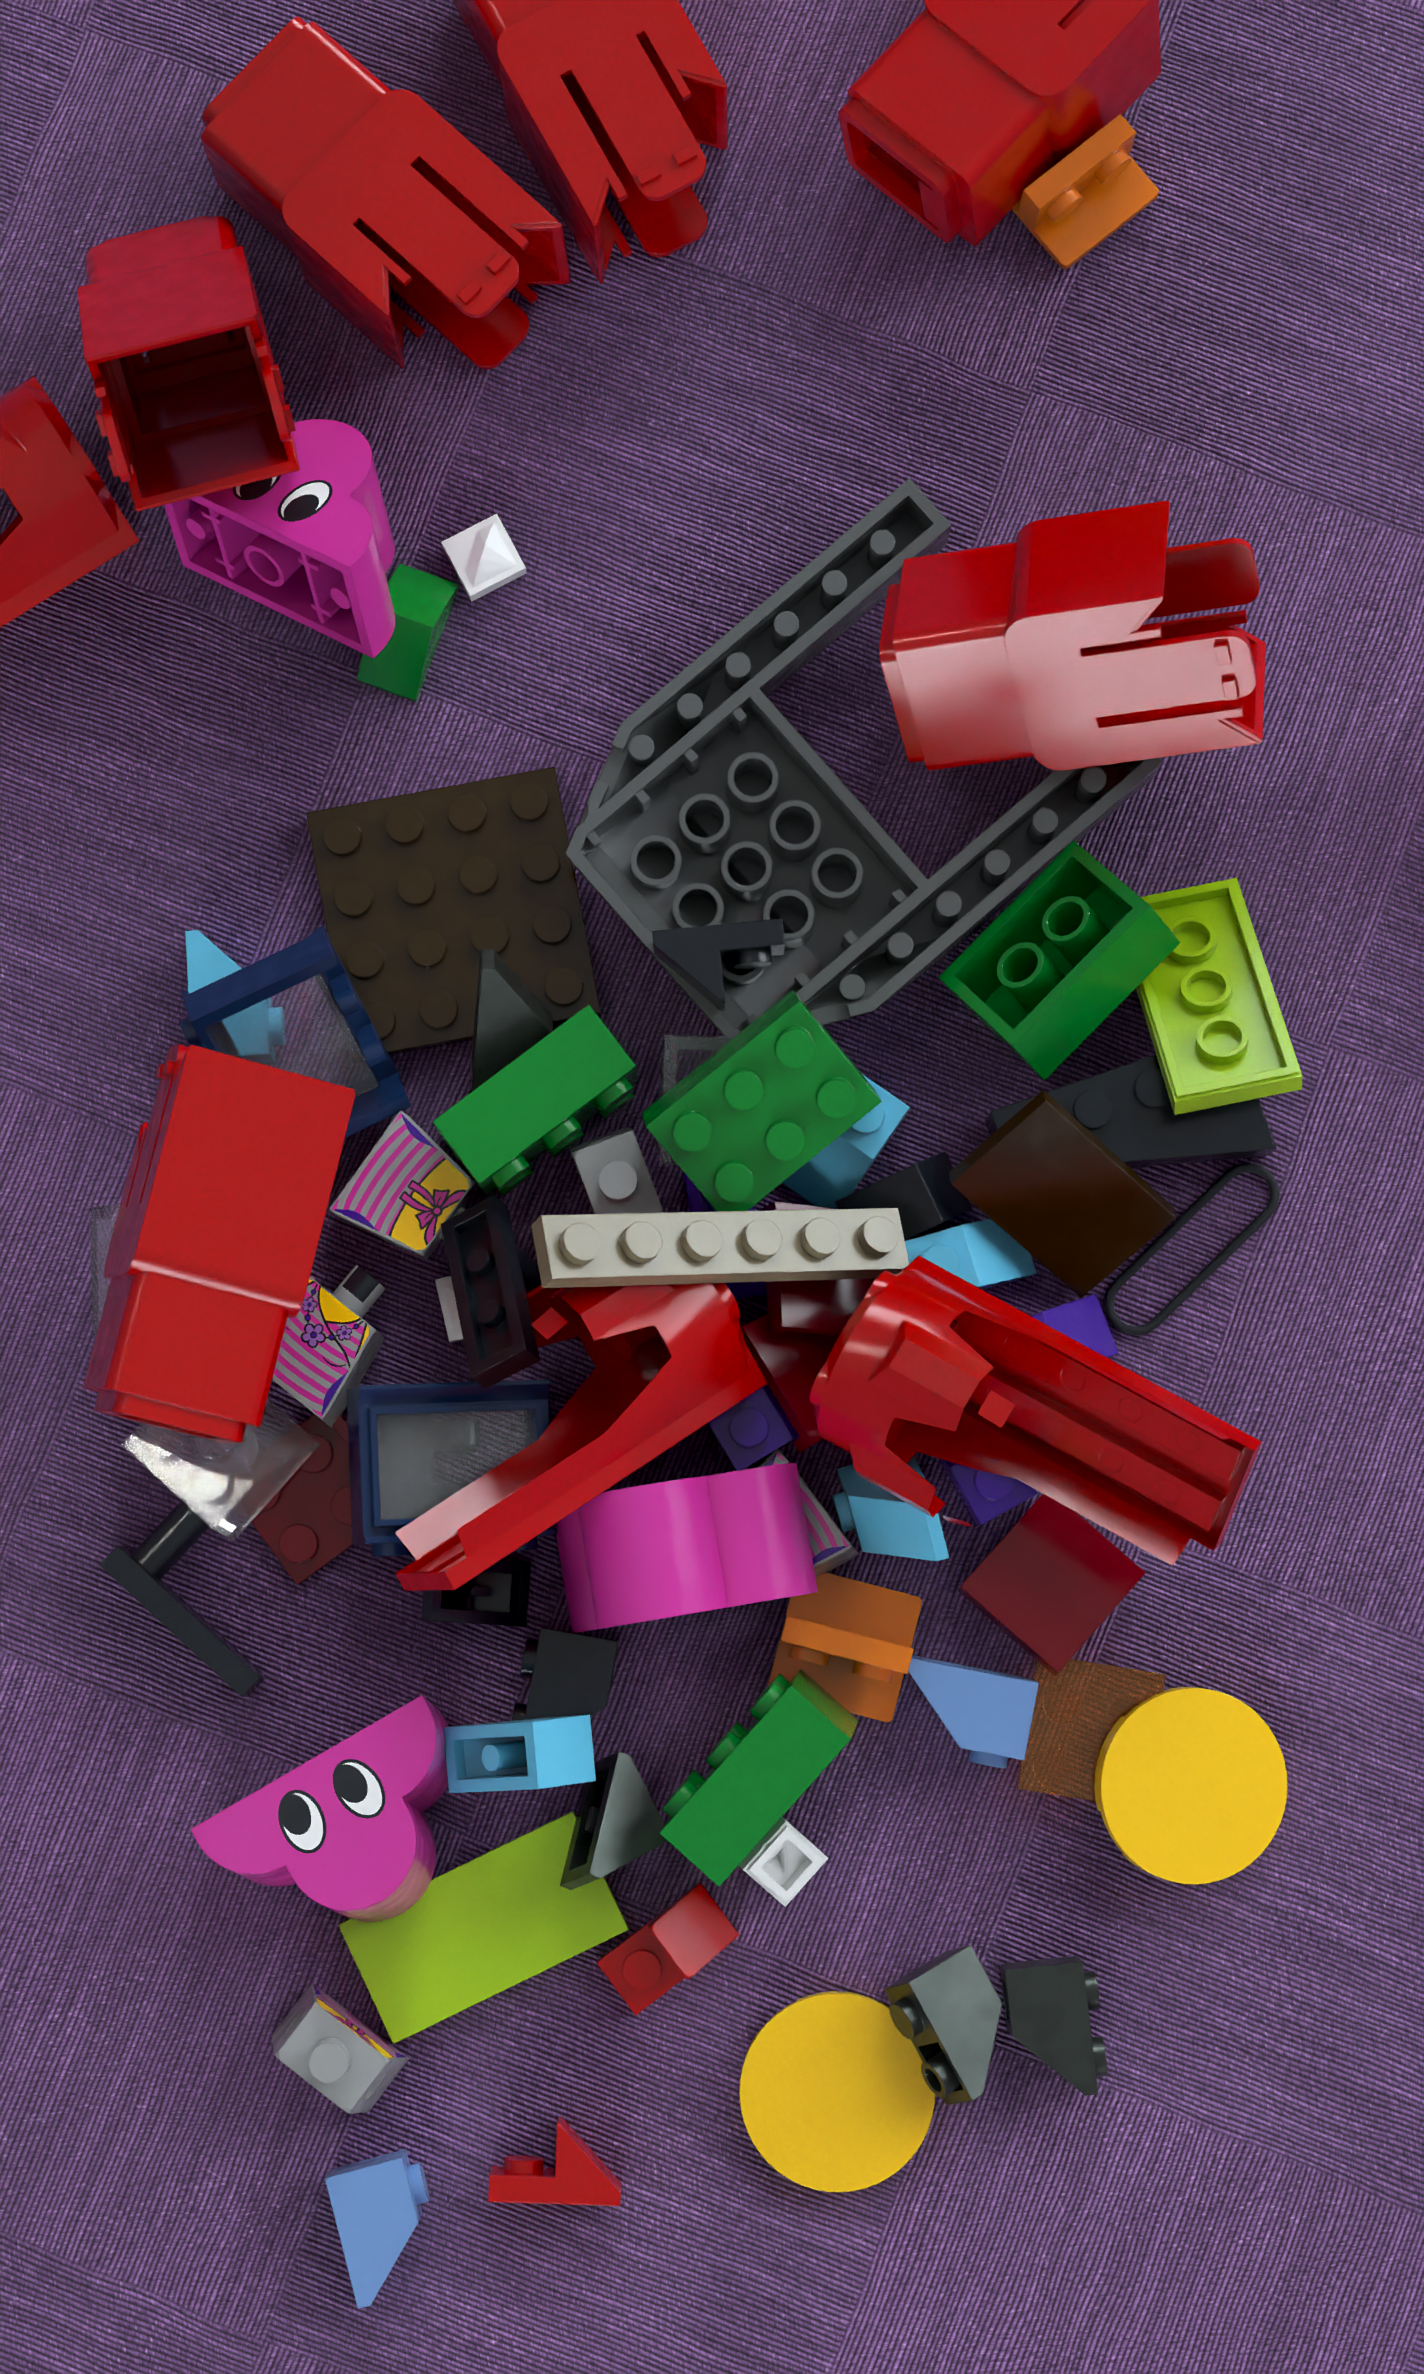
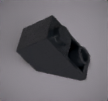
M544 1627L541 1628L539 1640L527 1638L520 1677L531 1678L532 1681L528 1703L515 1702L512 1721L590 1715L592 1717L608 1705L619 1641Z

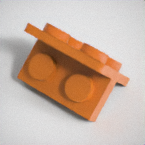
M1121 114L1023 190L1021 200L1012 208L1013 212L1061 269H1069L1157 199L1158 188L1130 156L1137 132Z
M825 1572L816 1577L818 1592L790 1597L768 1686L779 1674L790 1681L802 1669L850 1713L883 1722H890L894 1716L904 1674H908L914 1651L911 1645L922 1600L918 1596Z

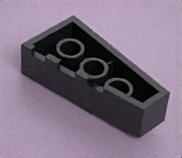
M1156 1055L1046 1092L1131 1169L1179 1163L1212 1162L1213 1160L1235 1158H1260L1268 1156L1277 1149L1259 1098L1174 1115ZM1036 1096L991 1111L985 1120L990 1136Z

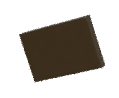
M1044 1090L949 1172L950 1182L958 1191L1081 1298L1176 1218L1171 1204Z

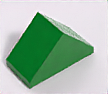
M399 564L388 582L396 615L394 632L387 645L374 659L362 653L357 682L417 702L457 595L459 584Z

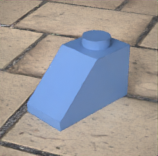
M912 1655L908 1672L958 1746L962 1749L970 1750L968 1761L991 1767L1007 1768L1008 1758L1025 1759L1039 1685L1036 1680Z
M406 2149L330 2169L325 2177L358 2309L371 2306L422 2215L420 2204L430 2201L423 2167L420 2162L410 2165Z

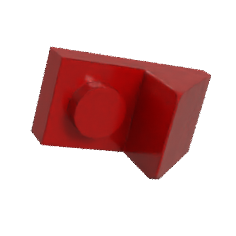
M700 1882L598 1959L597 1964L636 2016L684 1978L688 1980L736 1939L739 1933Z
M561 2116L558 2117L555 2168H543L544 2159L542 2157L518 2155L504 2157V2166H492L489 2174L488 2202L620 2206L622 2183Z

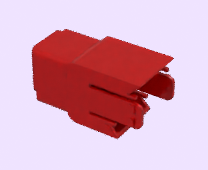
M453 0L503 89L507 120L513 133L599 284L603 283L614 244L617 245L623 258L632 255L631 248L605 205L609 190L644 251L650 256L657 258L666 257L695 242L706 233L708 227L707 214L691 185L698 182L706 171V158L698 143L722 150L728 149L727 85L678 0Z
M924 0L925 9L847 90L849 100L840 108L838 116L848 162L861 176L944 242L949 243L958 234L969 244L977 246L1021 200L1023 190L1119 114L1122 115L1160 75L1159 0Z
M299 16L293 18L209 103L203 112L202 120L205 129L201 135V142L217 185L297 257L307 284L401 369L404 368L403 325L418 339L425 334V329L389 298V288L473 364L481 369H493L498 367L527 337L530 328L526 313L506 295L514 288L533 305L539 298L528 286L569 284L571 282L563 225L421 97L409 90H390L314 21L307 24Z
M200 216L109 239L101 245L92 247L85 256L87 285L77 287L84 359L93 378L96 396L100 398L101 409L95 410V416L101 436L108 437L111 450H107V456L113 476H119L122 483L128 482L135 511L139 512L299 471L301 468L293 431H296L289 404L286 405L283 394L285 389L278 364L275 365L242 245L238 246L232 223L223 216ZM233 330V334L228 335L227 331ZM147 351L148 356L143 357L142 352Z
M1159 501L1037 520L1025 525L1018 532L1015 542L904 559L900 583L888 586L879 642V655L909 763L925 761L927 770L933 771L1035 757L1041 765L1049 769L1064 771L1262 743L1266 642L1236 626L1237 624L1247 623L1246 610L1142 625L1149 618L1244 605L1255 600L1260 591V580L1252 546L1243 539L1228 538L1167 548L1170 501Z
M176 1044L169 1049L164 1064L161 1063L157 1066L155 1078L160 1079L150 1120L149 1123L143 1122L139 1128L106 1257L104 1278L111 1279L83 1388L98 1392L94 1407L96 1412L217 1442L242 1443L246 1426H261L287 1319L297 1316L306 1294L356 1093H354L355 1089L192 1044L189 1047Z

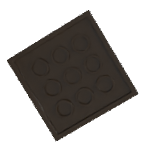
M555 767L306 812L328 937L389 1055L473 1040L481 948L494 949L552 1014L553 1025L566 1022L588 1004L598 1017L601 1016L574 867L565 855L569 846ZM348 1041L350 1058L352 1062H357L359 1060Z

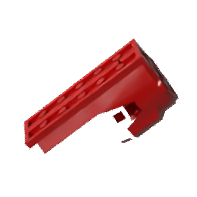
M30 377L1 395L0 489L3 488L19 515L0 536V628L140 541L89 457L36 377Z
M918 1256L900 1273L892 1274L885 1270L875 1279L863 1301L843 1328L827 1361L814 1381L809 1397L810 1403L813 1404L819 1436L851 1453L854 1469L860 1477L931 1517H934L946 1503L934 1495L936 1490L934 1486L906 1464L916 1452L980 1471L1016 1478L1172 1566L1190 1539L1213 1551L1222 1542L1262 1441L921 1256ZM943 1516L946 1521L971 1527L968 1522Z
M725 1283L542 1288V1285L527 1293L532 1319L531 1325L534 1328L537 1347L580 1336L585 1350L596 1368L537 1441L395 1532L416 1559L395 1573L404 1590H456L766 1385L767 1381L745 1343L739 1323V1306Z

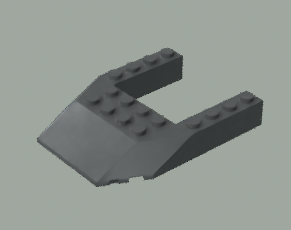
M910 478L621 722L599 779L596 780L587 801L585 812L579 825L576 827L565 853L571 863L728 1042L792 990L822 1026L875 1012L965 941L1022 892L1073 840L1076 843L1080 842L1152 780L1162 764L1160 758L1064 771L1055 770L933 876L927 879L767 697L887 596L889 585L900 583L904 559L933 555L947 545L951 529L950 522ZM783 918L784 955L772 956V965L760 968L737 969L734 968L733 960L721 961L725 1011L715 1006L654 955L652 931Z

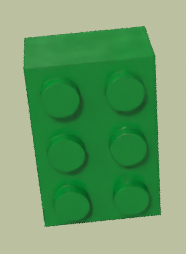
M1073 840L938 978L982 1024L1045 1081L1180 944V941L1147 902Z
M792 990L642 1112L647 1129L717 1212L748 1211L882 1101L872 1085Z
M588 1004L432 1122L440 1137L483 1194L487 1196L497 1189L504 1196L521 1185L533 1174L529 1164L547 1150L555 1158L579 1141L584 1135L581 1131V1125L599 1112L604 1119H607L626 1106L635 1097L631 1091L634 1089L633 1086L638 1083L636 1065Z
M802 1669L790 1681L779 1674L754 1702L755 1705L750 1709L749 1712L756 1718L752 1724L745 1729L740 1723L736 1722L711 1750L712 1753L705 1760L712 1766L710 1771L702 1777L694 1769L669 1797V1801L662 1808L670 1817L660 1834L718 1887L852 1739L858 1724V1719Z

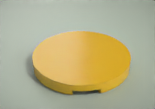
M1199 1687L1171 1688L1144 1700L1127 1715L1121 1716L1114 1724L1101 1747L1097 1760L1094 1782L1097 1811L1101 1812L1109 1835L1123 1853L1122 1855L1132 1864L1153 1876L1171 1882L1206 1884L1220 1881L1242 1871L1256 1860L1269 1845L1277 1832L1285 1810L1287 1771L1281 1748L1274 1734L1265 1721L1248 1705L1228 1694Z
M842 1991L820 1992L797 1999V2001L780 2010L766 2022L761 2030L757 2032L747 2050L741 2069L739 2086L743 2121L753 2144L761 2156L775 2170L789 2180L802 2186L825 2192H850L865 2189L884 2181L899 2171L917 2152L927 2134L933 2116L935 2094L930 2090L921 2072L923 2061L911 2039L904 2037L896 2028L891 2018L889 2007L873 1998Z

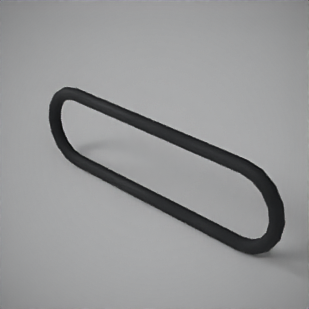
M1243 1163L1233 1166L1213 1183L1113 1281L1106 1291L1104 1307L1106 1316L1113 1327L1124 1334L1134 1336L1148 1334L1159 1327L1271 1217L1278 1206L1280 1196L1278 1183L1272 1173L1261 1165ZM1251 1172L1264 1178L1270 1190V1199L1266 1208L1177 1296L1145 1325H1127L1119 1319L1114 1309L1116 1293L1197 1212L1238 1174Z

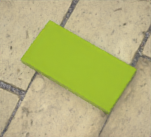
M1237 878L1142 896L1141 898L1152 907L1180 941V944L1136 987L1174 1115L1302 1090V1073Z
M574 1810L432 1878L422 1897L410 1909L396 1917L377 1922L348 1919L338 1925L393 2044L629 1930L605 1876L573 1890L560 1886L576 1821Z

